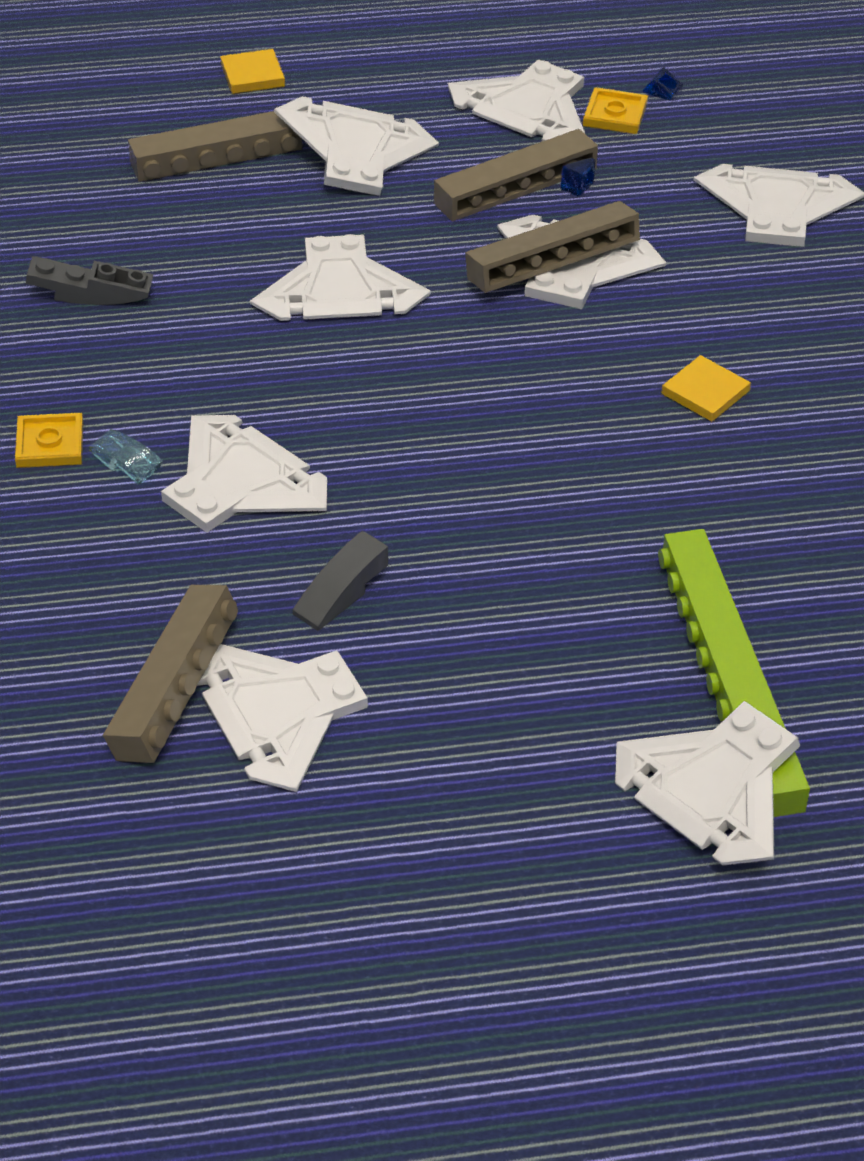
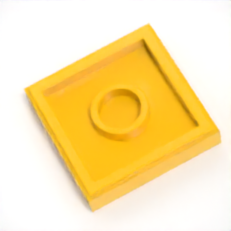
M273 49L220 56L221 66L232 94L285 86V77Z
M595 87L583 118V126L638 134L647 106L648 95Z
M700 355L664 383L661 394L712 422L750 391L751 382Z
M82 413L23 415L17 417L16 468L82 465Z

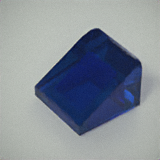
M663 67L642 91L670 101L683 84Z
M588 158L564 165L562 167L561 189L578 197L594 183L595 159Z

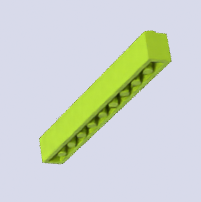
M697 529L664 534L663 548L658 551L659 564L662 569L667 570L669 590L671 593L676 594L679 616L681 618L685 617L687 622L688 640L690 643H695L697 648L696 658L699 668H704L707 674L706 684L708 692L716 697V709L719 720L724 721L745 701L785 728L705 530ZM796 752L790 755L773 772L774 817L806 812L810 787Z

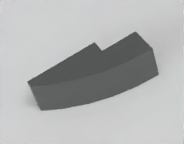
M362 530L319 572L293 608V615L317 631L322 629L365 594V584L388 566V546Z

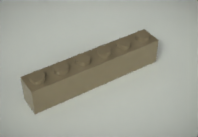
M274 111L131 138L128 139L130 164L138 182L302 150V138Z
M576 129L434 180V204L452 222L595 170L597 168L598 145L580 129Z
M617 201L465 252L467 279L487 293L639 241V213L623 202Z
M227 585L189 586L103 734L116 761L155 762L176 722L180 719L187 702L195 692L201 677L209 667L210 661L222 643L230 625L237 616V604L233 600Z

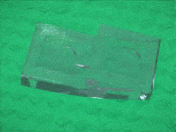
M113 429L106 432L90 445L88 449L110 470L113 471L116 467H119L138 485L158 470L163 462L158 455L137 440Z

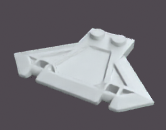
M538 59L519 76L448 83L455 107L462 110L468 107L472 108V114L527 136L534 137L540 135L543 136L542 141L576 129L584 132L571 99L584 86V77L573 73L571 70L554 66L547 61Z
M303 96L274 109V112L326 161L324 185L380 196L383 187V172L439 145L413 119L405 118L404 123L394 121V115L323 101L322 105L312 104V98Z
M721 164L694 177L695 182L747 219L745 241L804 247L806 225L864 198L862 190L836 174H830L829 178L818 177V173L752 166H744V170L732 169L731 164Z
M530 215L498 224L497 228L505 238H509L559 220L553 219L551 223L541 222L542 217ZM640 239L639 241L531 277L525 286V296L583 309L593 287L666 266V262L647 240Z
M364 235L317 236L305 238L306 261L250 300V304L280 321L291 320L290 315L303 314V319L382 315V310L394 309L395 314H405L428 297L431 291L366 256Z
M236 415L191 416L187 474L161 491L164 503L206 533L237 512L327 511V477L320 472L312 475L307 474L306 472L310 469V465L252 426L245 429L239 428L242 420Z
M220 644L210 661L209 667L205 670L197 685H209L210 689L204 691L202 697L238 760L249 758L252 760L253 763L245 767V772L249 779L295 792L298 791L331 721L368 708L367 696L337 650L297 664ZM269 752H272V753H273V754H271V755H269V756H266V755H265L266 753H269Z
M744 701L714 730L617 742L615 783L623 791H627L633 786L638 787L640 790L635 795V800L701 850L710 844L717 846L718 849L712 856L721 865L774 860L773 772L800 747L798 737ZM651 771L655 773L651 778L646 776ZM727 829L733 831L729 836L724 833Z

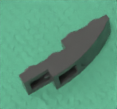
M32 256L25 284L55 290L54 300L75 304L114 305L148 298L154 274L95 260L92 269L48 258Z

